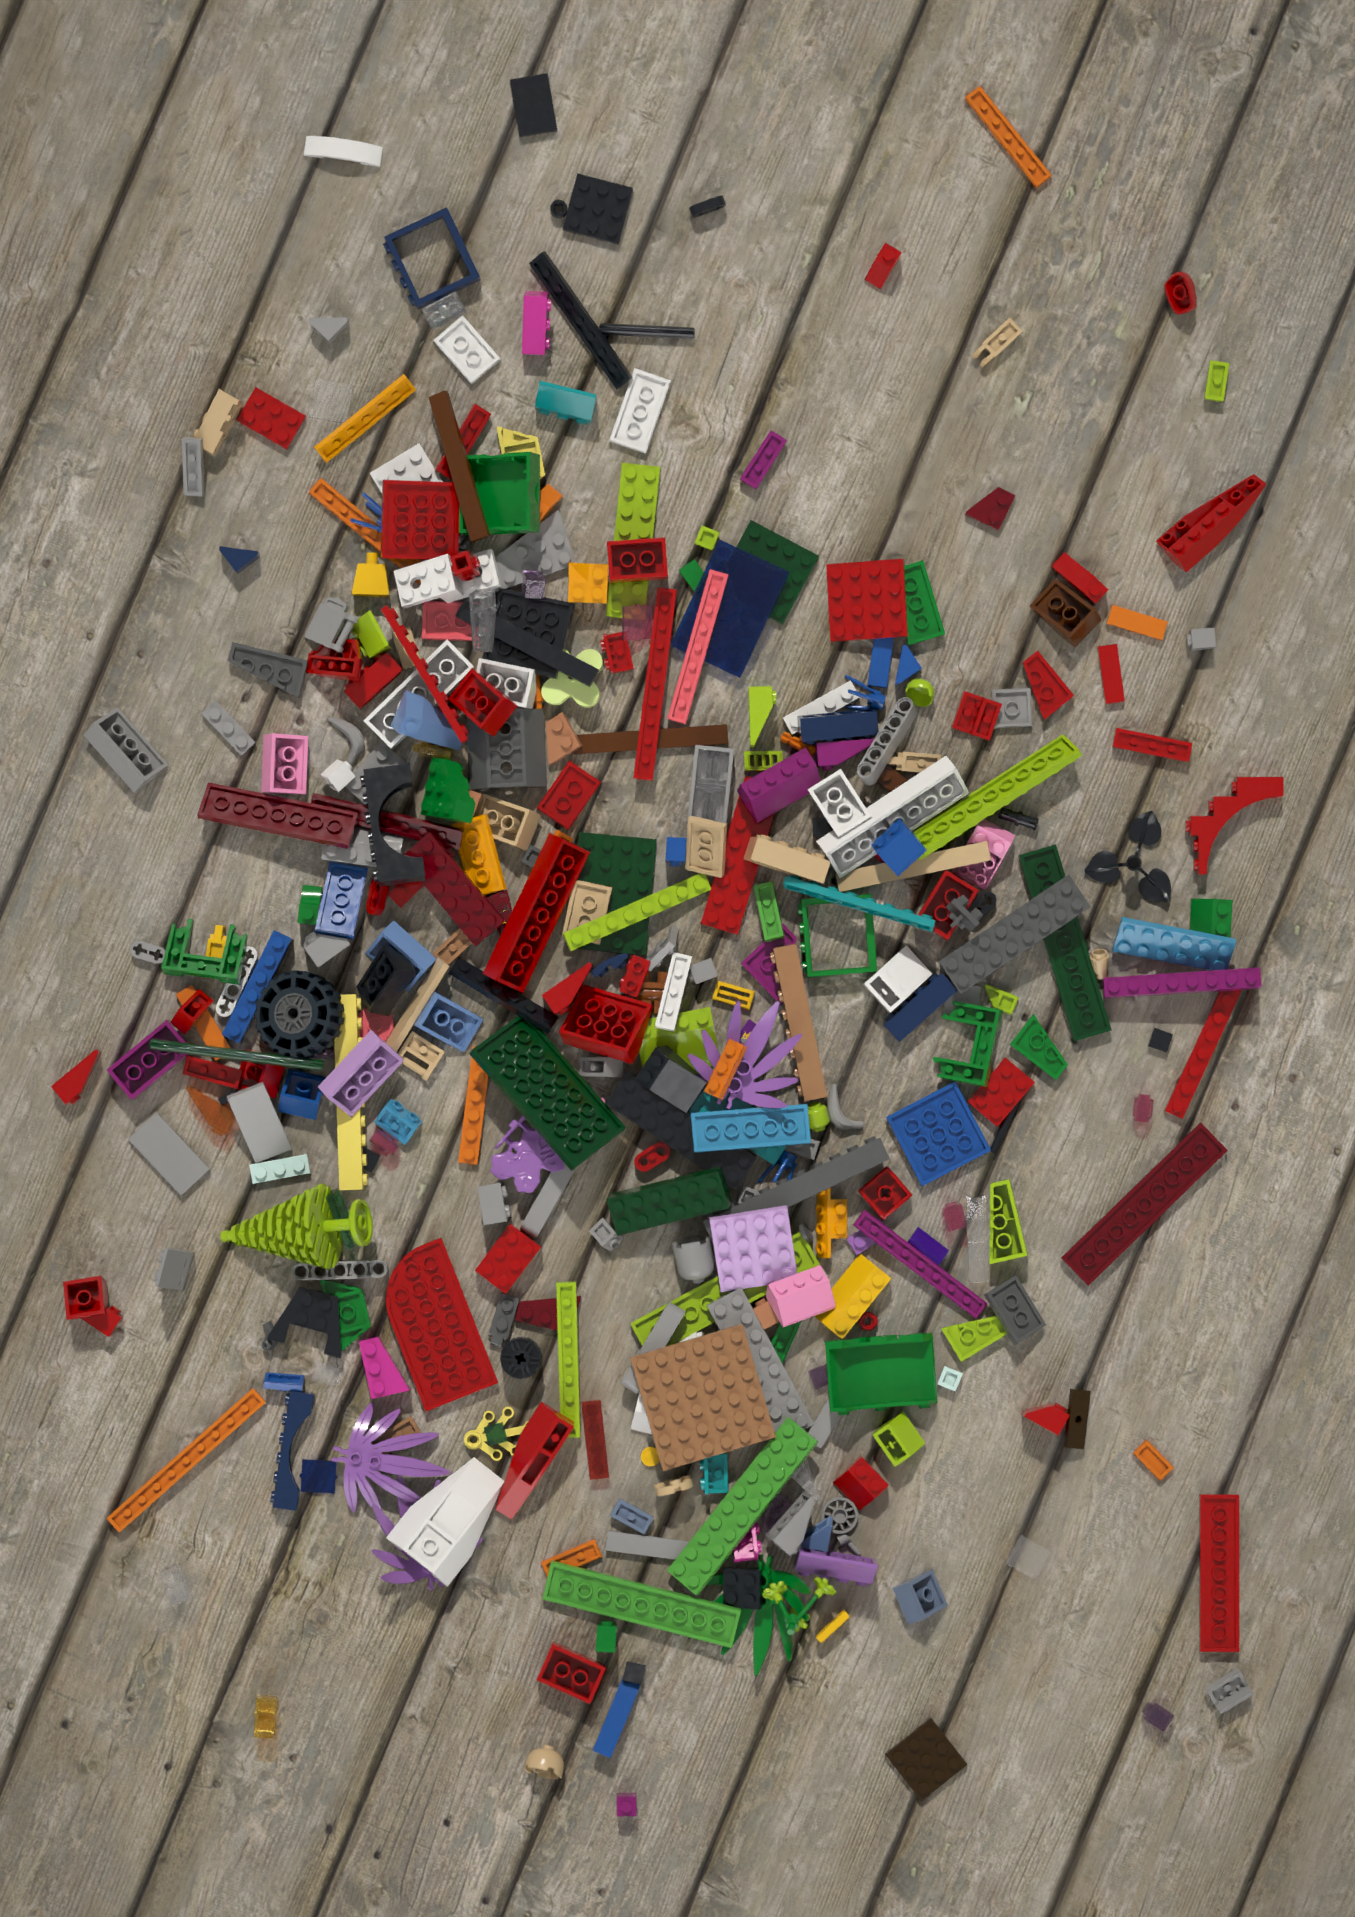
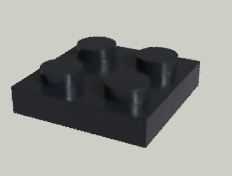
M724 1567L723 1604L736 1608L762 1609V1569Z

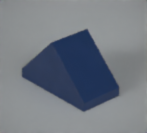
M219 547V551L237 574L260 557L258 551Z

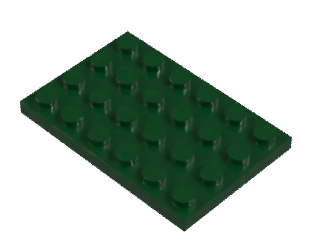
M579 832L578 846L589 851L590 854L577 880L612 887L607 913L651 895L657 839ZM649 917L602 937L600 945L589 943L577 949L646 955Z

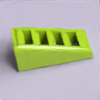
M744 751V772L767 770L774 766L773 755H777V763L783 761V752ZM750 756H754V766H750ZM758 756H762V766H758ZM765 756H769L770 766H766Z

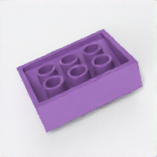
M800 1548L797 1552L794 1569L798 1571V1575L810 1576L811 1573L817 1574L821 1579L826 1578L829 1580V1577L837 1578L836 1581L848 1583V1580L856 1581V1585L867 1586L868 1583H873L878 1563L874 1558Z

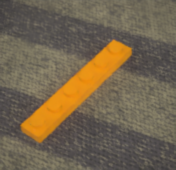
M403 374L314 447L326 463L329 462L416 391L415 387Z

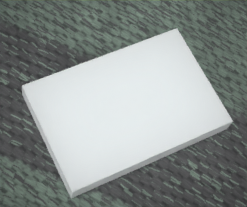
M463 315L433 340L471 385L501 360Z

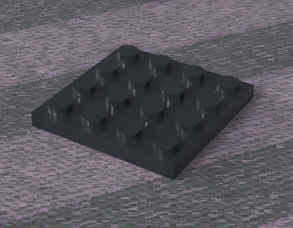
M500 588L493 614L564 651L575 604ZM488 634L482 659L534 669L535 675L557 679L559 671Z

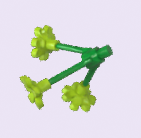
M815 1577L814 1583L817 1585V1590L800 1614L792 1607L790 1608L791 1613H787L781 1596L783 1592L787 1591V1586L784 1585L783 1581L778 1582L777 1585L772 1583L770 1588L763 1591L762 1596L765 1599L775 1600L779 1604L787 1622L788 1634L793 1635L800 1630V1627L803 1629L808 1627V1624L802 1617L817 1598H820L823 1593L832 1596L836 1593L833 1586L827 1585L828 1580L826 1578L821 1580L820 1577Z

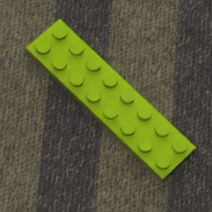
M622 463L614 541L653 538L660 477L659 466ZM609 580L606 617L644 621L649 580L610 583Z

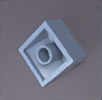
M933 1570L924 1572L893 1587V1591L908 1624L924 1620L948 1606Z

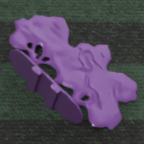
M520 1113L522 1117L518 1121L513 1120L509 1124L507 1134L495 1146L494 1149H498L506 1142L508 1150L505 1153L495 1154L491 1157L492 1168L490 1172L499 1180L514 1177V1184L518 1192L531 1193L540 1182V1169L545 1168L551 1173L564 1169V1162L535 1129H531L524 1124L525 1117ZM518 1126L524 1130L520 1142L509 1138ZM512 1148L517 1151L516 1154L512 1153Z

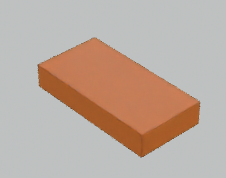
M1147 1439L1132 1452L1159 1481L1174 1468Z

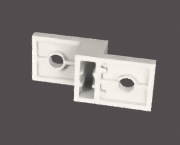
M488 549L473 554L478 557L481 565L479 569H482L483 572L480 577L470 581H462L453 575L451 556L448 554L395 570L394 575L401 607L405 609L437 598L443 599L446 603H451L501 587L494 551ZM421 580L420 587L413 589L414 581Z

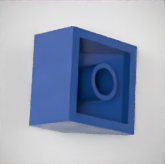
M901 819L893 823L887 831L876 838L875 842L871 844L876 853L897 876L902 874L927 851L914 832Z
M289 1069L280 1094L278 1112L316 1120L323 1097V1092L318 1086L326 1077Z

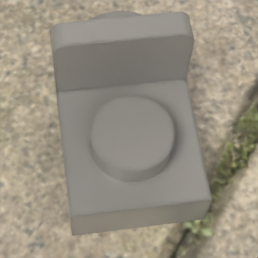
M603 1217L589 1230L600 1245L609 1251L617 1248L624 1238L622 1235L617 1236L615 1229Z

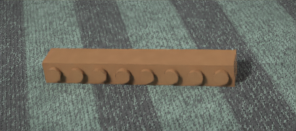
M796 943L774 947L770 957L772 964H776L777 971L774 972L775 981L780 983L781 990L778 991L779 1001L784 1002L785 1010H782L783 1020L788 1021L789 1029H785L787 1040L802 1034L801 1039L790 1051L791 1059H795L797 1067H793L795 1078H799L801 1085L797 1086L799 1098L803 1097L805 1102L827 1097Z

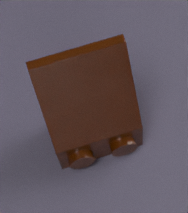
M1056 578L1029 606L1058 635L1075 648L1101 621L1097 609Z

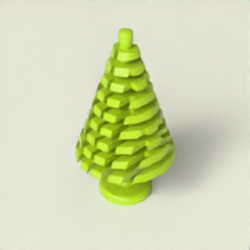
M321 1183L312 1189L304 1191L302 1194L292 1197V1199L286 1200L281 1205L277 1204L261 1214L254 1215L251 1219L242 1221L241 1224L238 1223L232 1226L231 1231H222L220 1238L222 1242H230L232 1240L234 1245L242 1246L244 1244V1247L261 1252L264 1249L266 1253L271 1255L274 1253L279 1257L331 1269V1267L334 1268L338 1263L342 1251L343 1230H350L353 1241L358 1246H368L373 1235V1219L368 1203L362 1199L355 1200L351 1204L349 1218L341 1219L339 1205L336 1206L337 1199L335 1194L332 1193L329 1186L325 1187L326 1184Z

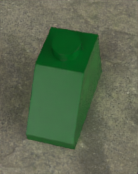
M602 1620L601 1624L597 1623L595 1652L615 1653L617 1624H613V1621Z

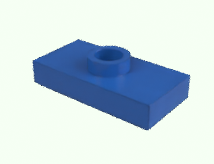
M267 1372L263 1382V1389L302 1391L305 1375Z

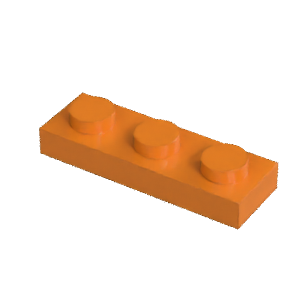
M730 1038L728 1039L704 1092L723 1100L748 1048L747 1046Z

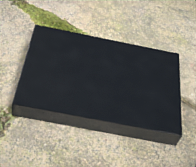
M548 73L510 79L520 138L558 131Z

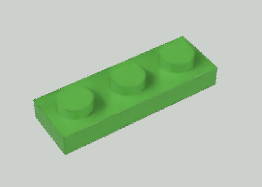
M773 881L755 885L754 890L765 941L770 942L785 938Z

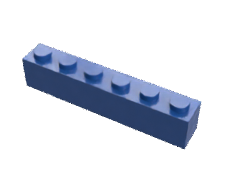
M275 930L273 931L222 1033L223 1036L242 1044L254 1020V1012H257L256 1002L262 995L260 992L264 987L267 988L271 979L275 978L293 941L292 938Z

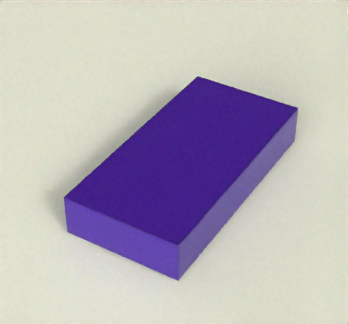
M917 1227L908 1240L909 1244L937 1265L943 1261L949 1251L919 1227Z

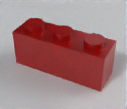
M387 652L384 655L380 653L373 660L375 663L370 668L366 666L361 670L359 681H349L344 686L346 688L344 690L345 694L360 710L403 672L402 668Z

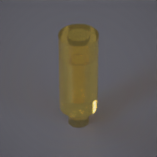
M422 742L421 745L414 744L413 751L419 752V756L451 759L452 748Z

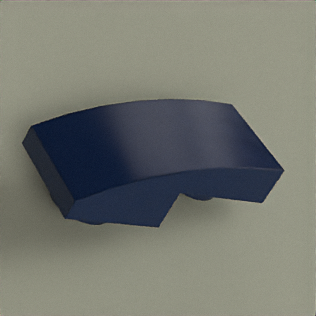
M624 953L609 958L595 967L590 973L595 978L598 976L602 978L609 971L607 968L609 965L615 970L617 968L621 970L628 963L627 958L629 955Z

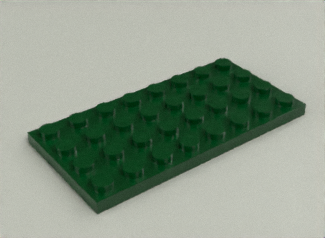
M519 1016L469 1053L571 1171L626 1129L624 1124L539 1028Z

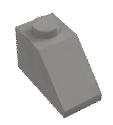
M580 1057L579 1074L587 1077L623 1078V1061L610 1057Z

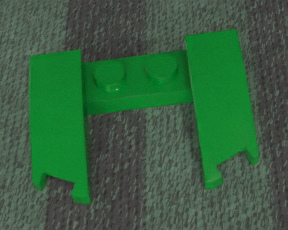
M187 919L188 925L178 929L175 923L172 924L161 967L164 974L183 977L184 974L219 979L223 983L240 984L248 939L246 933L241 937L235 933L236 926L230 924L222 958L188 954L193 919Z
M953 1001L952 1003L956 1007L949 1016L944 1013L942 1019L977 1026L970 1063L934 1056L933 1061L934 1063L939 1062L942 1074H937V1077L988 1088L991 1073L990 1064L997 1031L1000 1030L1003 1011Z

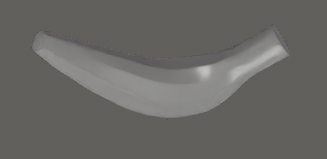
M329 717L328 721L350 740L351 750L347 762L353 765L364 747L363 735L353 724L338 718Z
M832 1084L827 1106L830 1121L834 1126L842 1130L852 1128L863 1129V1121L850 1120L842 1113L837 1084Z

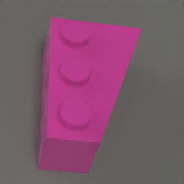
M525 291L522 354L545 355L546 350L550 348V338H546L547 330L550 331L551 321L547 319L548 311H551V299H548V292Z

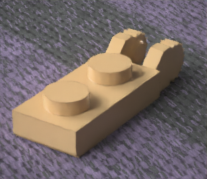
M1009 317L972 354L973 359L979 357L986 349L990 355L981 361L980 366L983 368L993 358L995 359L1023 331Z

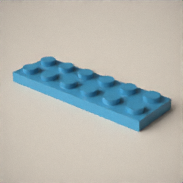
M1121 917L1112 952L1205 970H1226L1236 945V939Z
M807 1104L788 1105L785 1108L762 1107L690 1114L694 1153L811 1143Z

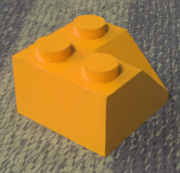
M569 562L567 602L607 604L608 564Z

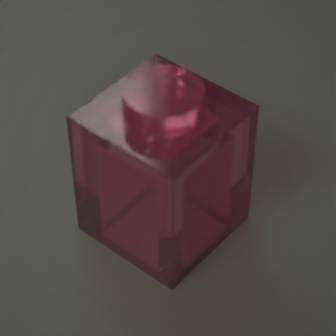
M956 1201L946 1203V1208H942V1213L947 1231L950 1232L968 1227L962 1204H957Z

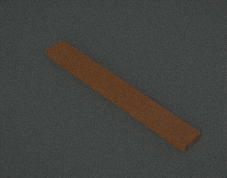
M444 390L428 398L471 542H476L490 536L450 396L448 391Z
M727 724L659 729L657 749L728 744ZM639 730L577 735L582 747L573 753L574 755L637 751Z

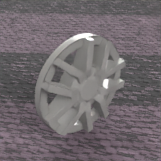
M832 1498L825 1503L822 1509V1521L825 1519V1515H828L836 1522L831 1530L833 1533H847L857 1523V1508L847 1498ZM838 1500L844 1501L843 1507H838ZM836 1501V1508L829 1504ZM846 1502H848L852 1507L845 1509ZM827 1507L833 1510L832 1514L825 1512ZM854 1510L855 1515H848L847 1511ZM848 1518H855L852 1525ZM845 1521L849 1525L848 1529H844L842 1525ZM840 1524L842 1531L834 1529Z

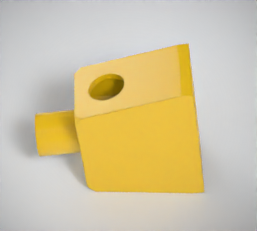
M366 553V563L357 564L352 588L353 596L390 597L386 565L378 564V553Z

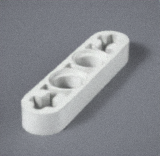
M246 947V952L252 950L254 958H249L247 964H251L250 968L243 965V968L246 970V976L240 979L239 985L226 983L218 1000L216 1012L222 1017L232 1015L254 968L258 952L253 947ZM236 985L239 991L236 996L228 994L229 986ZM224 996L235 1000L234 1003L229 1002L228 1004L230 1011L223 1014L220 1006L225 1005L227 1000L223 999Z

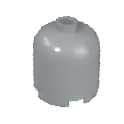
M701 1236L684 1238L681 1244H678L677 1241L672 1243L678 1272L683 1279L693 1280V1283H701L705 1281V1277L713 1273L715 1264L710 1236H706L705 1239H702Z

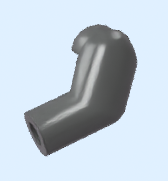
M270 1320L262 1325L267 1333L261 1344L264 1350H272L277 1342L267 1339L274 1327Z

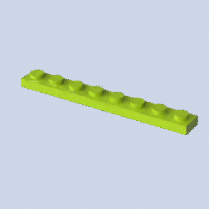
M699 873L562 934L569 950L573 951L711 890L706 875Z
M576 1281L556 1282L560 1413L574 1421V1428L567 1438H580Z

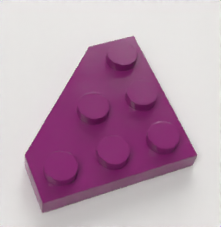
M784 924L782 926L785 938L770 942L764 941L741 963L776 1001H779L778 991L781 990L780 983L775 981L774 972L777 971L776 964L771 962L770 953L773 952L774 947L796 943L797 938Z

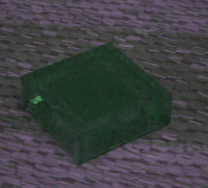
M503 1422L484 1427L489 1446L508 1441Z

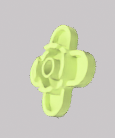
M586 649L576 656V658L599 669V672L603 668V658L594 649ZM558 672L557 679L549 678L543 684L541 690L542 697L550 705H560L571 697L581 707L590 708L596 705L600 699V690L594 682L588 687L575 679H569V676Z

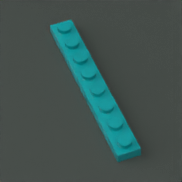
M794 875L790 877L785 876L783 888L926 931L933 932L936 920H933L929 915L921 914L919 916L909 909H896L894 905L889 903L882 905L876 903V900L872 898H858V895L852 892L845 894L839 892V889L828 886V888H825L814 881H809L808 883L801 881L800 877Z

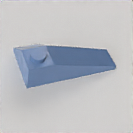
M405 690L390 726L400 734L460 750L462 743L445 715L423 696Z

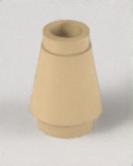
M1095 949L1091 952L1090 960L1096 978L1103 979L1107 977L1109 954H1107L1105 949Z

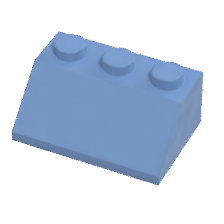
M394 920L379 934L365 953L374 960L383 944H388L409 959L416 974L405 989L408 992L437 960Z

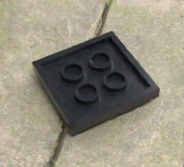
M577 173L563 231L619 245L633 188Z

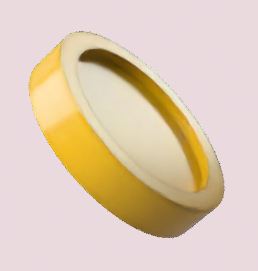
M647 1447L641 1453V1460L646 1466H655L659 1462L655 1447Z

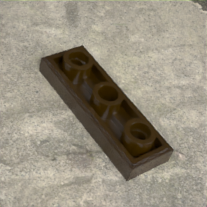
M1070 1389L1067 1412L1070 1416L1066 1421L1065 1448L1084 1449L1091 1391Z

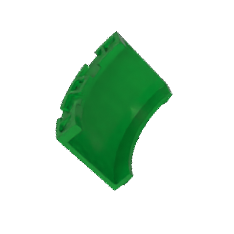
M933 1333L898 1335L899 1338H897L896 1334L825 1341L830 1412H838V1415H850V1411L875 1408V1411H886L887 1407L919 1405V1409L931 1408L930 1404L938 1403Z

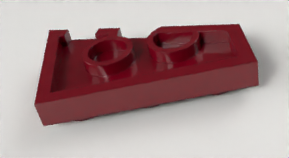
M577 1296V1311L581 1296ZM557 1298L520 1301L515 1321L558 1331Z

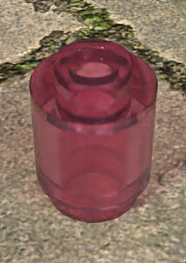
M1139 1094L1138 1098L1134 1097L1132 1114L1134 1121L1149 1123L1150 1118H1152L1154 1100L1150 1099V1095Z
M379 1128L369 1140L373 1143L372 1146L385 1156H388V1154L393 1155L399 1147L397 1145L398 1140Z

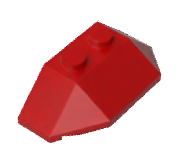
M347 639L342 653L320 645L315 651L308 654L306 673L332 679L359 681L363 661L358 640Z

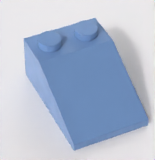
M434 991L414 1025L456 1049L465 1052L481 1025L483 1018Z

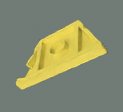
M500 426L496 427L501 454L514 452H533L539 454L540 480L545 477L538 437L504 429Z

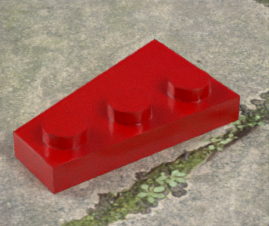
M1036 651L1022 663L1043 720L1074 696L1039 651Z

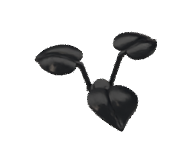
M1149 811L1139 815L1129 827L1130 839L1139 841L1135 855L1129 856L1125 863L1117 864L1118 859L1114 853L1110 851L1098 852L1085 868V873L1096 881L1111 883L1120 876L1118 867L1127 866L1131 871L1139 870L1145 876L1139 882L1140 894L1150 901L1168 902L1171 895L1169 877L1158 868L1152 869L1149 874L1141 868L1142 860L1138 856L1142 843L1150 846L1157 843L1161 837L1162 829L1155 813Z

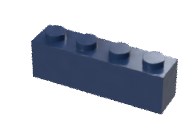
M874 708L797 716L799 739L804 744H815L816 740L834 742L836 738L854 740L856 736L868 739L878 734L877 711Z
M935 973L928 980L930 983L928 986L918 988L913 993L915 997L911 1001L906 999L899 1005L901 1010L896 1014L891 1012L884 1019L886 1021L884 1027L898 1042L904 1039L958 991L943 973L940 975Z

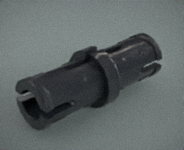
M1004 807L1001 808L1000 811L1008 815L999 813V819L1010 821L1016 826L1022 825L1035 831L1037 826L1029 822L1038 824V818L1024 815L1022 811L1016 812Z

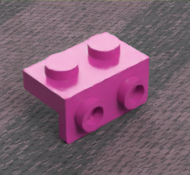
M758 1523L752 1526L733 1550L735 1562L758 1560V1553H762L761 1541H757L756 1535H759Z

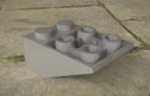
M173 1246L161 1251L158 1261L161 1262L160 1269L155 1271L153 1281L156 1282L155 1286L179 1291L185 1290L195 1252Z

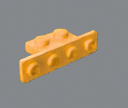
M830 1187L817 1194L816 1252L818 1258H831L832 1238H847V1199H831Z

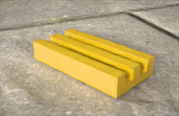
M717 980L712 999L735 1006L736 1002L717 997V994L720 993L747 1001V1005L740 1003L741 1008L750 1010L755 991ZM724 986L750 995L748 998L720 990L719 987Z
M843 1609L816 1635L817 1640L823 1643L849 1618V1614Z

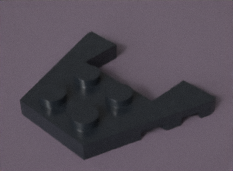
M300 1287L269 1333L267 1339L285 1343L289 1325L301 1326L329 1334L324 1354L341 1358L339 1296Z

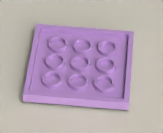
M787 1205L709 1217L721 1292L736 1290L740 1287L745 1289L764 1286L797 1274Z

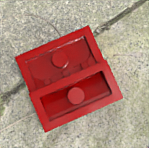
M963 691L951 728L990 741L1002 704Z

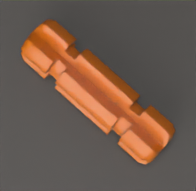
M783 732L780 738L781 742L788 743L789 746L799 751L806 748L811 757L814 756L817 750L815 746L804 744L799 738L792 737L787 732Z

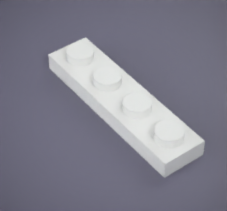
M851 680L783 717L791 735L798 732L797 716L835 712L859 699L860 697L848 693L849 689L856 691Z
M673 952L655 1028L674 1032L692 956Z

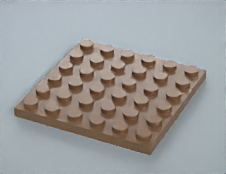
M743 1324L630 1357L663 1471L776 1437Z

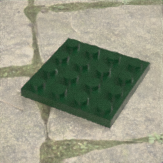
M750 520L723 573L727 566L778 589L766 616L783 625L819 555Z

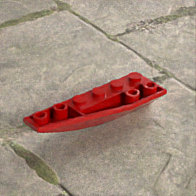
M1254 474L1185 515L1157 539L1156 543L1175 565L1184 572H1188L1233 530L1265 488L1266 483Z
M542 1401L540 1402L520 1433L495 1510L512 1520L573 1430V1420Z

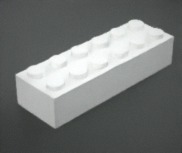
M448 640L425 660L429 666L426 669L430 676L434 674L439 682V685L436 687L440 693L444 691L446 696H449L458 687L471 668L475 670V667ZM417 669L364 720L391 750L406 737V735L398 733L390 726L405 690L421 695L435 707L438 706Z

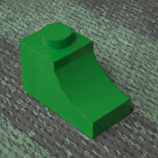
M303 885L297 923L316 925L323 887Z

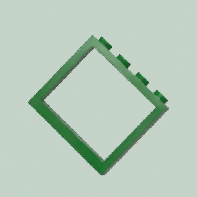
M871 894L858 895V898L862 899L866 897L872 898ZM819 898L801 899V904H798V916L802 915L803 923H799L800 935H804V942L800 944L801 954H805L806 961L802 962L803 974H807V978L877 972L873 914L864 912L868 967L812 971L807 906L835 903Z

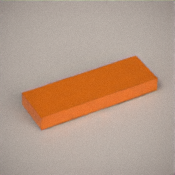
M1112 605L1106 624L1162 641L1168 621Z
M594 1538L541 1561V1564L548 1577L552 1560L581 1567L601 1558L602 1554Z

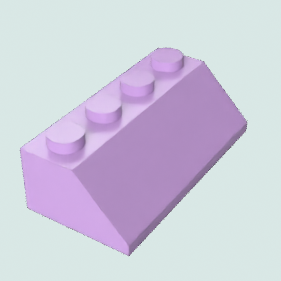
M370 1030L318 1088L329 1100L352 1117L404 1059L381 1037Z

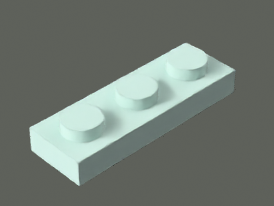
M307 1154L249 1165L253 1184L311 1173Z

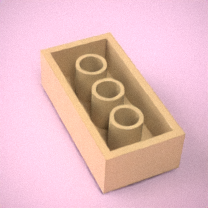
M765 835L750 837L744 860L788 875L800 877L806 881L824 884L831 862L825 860V855L819 853H811L810 855L807 854V849L801 847L790 848L789 843L783 841L772 842V838Z

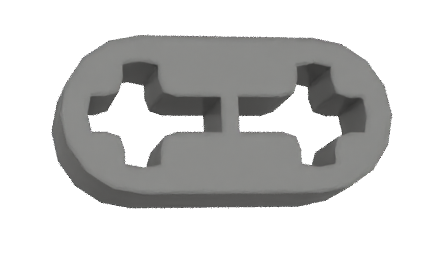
M143 941L132 943L130 952L134 957L155 964L163 963L166 951L164 948ZM139 944H142V948L148 950L147 954L140 952L137 955V951L134 950L135 946L138 947ZM161 950L160 953L163 954V957L156 961L155 956L150 955V951L157 952Z

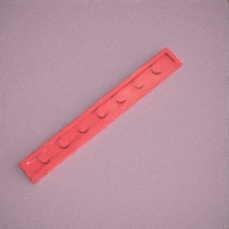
M709 570L667 717L669 720L683 724L687 723L728 574Z

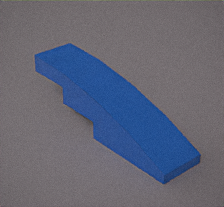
M621 1680L592 1751L611 1758L640 1688L639 1685L622 1682Z

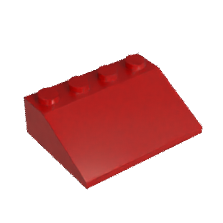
M583 985L559 1030V1034L566 1045L633 1064L641 1049L653 1005Z

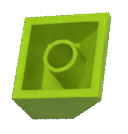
M371 610L358 618L359 620L357 624L354 623L351 632L356 640L360 639L363 644L360 646L365 657L369 656L372 660L380 653L389 651L391 647Z

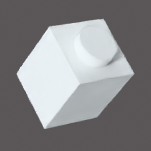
M338 759L320 774L330 788L338 792L355 777L352 772V766L347 761L343 762Z

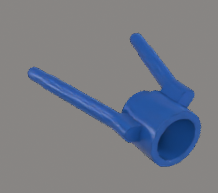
M363 492L362 496L368 501L365 505L380 516L376 522L379 526L353 518L350 521L381 533L382 508Z
M845 675L846 679L871 692L869 695L849 689L848 693L868 699L867 704L870 706L847 705V709L862 710L874 708L875 710H882L886 696L882 695L881 691L875 690L849 675Z
M783 1151L775 1165L771 1164L758 1179V1182L760 1183L777 1164L780 1168L773 1182L776 1183L783 1170L788 1171L789 1168L787 1180H791L797 1163H795L797 1157L787 1151Z

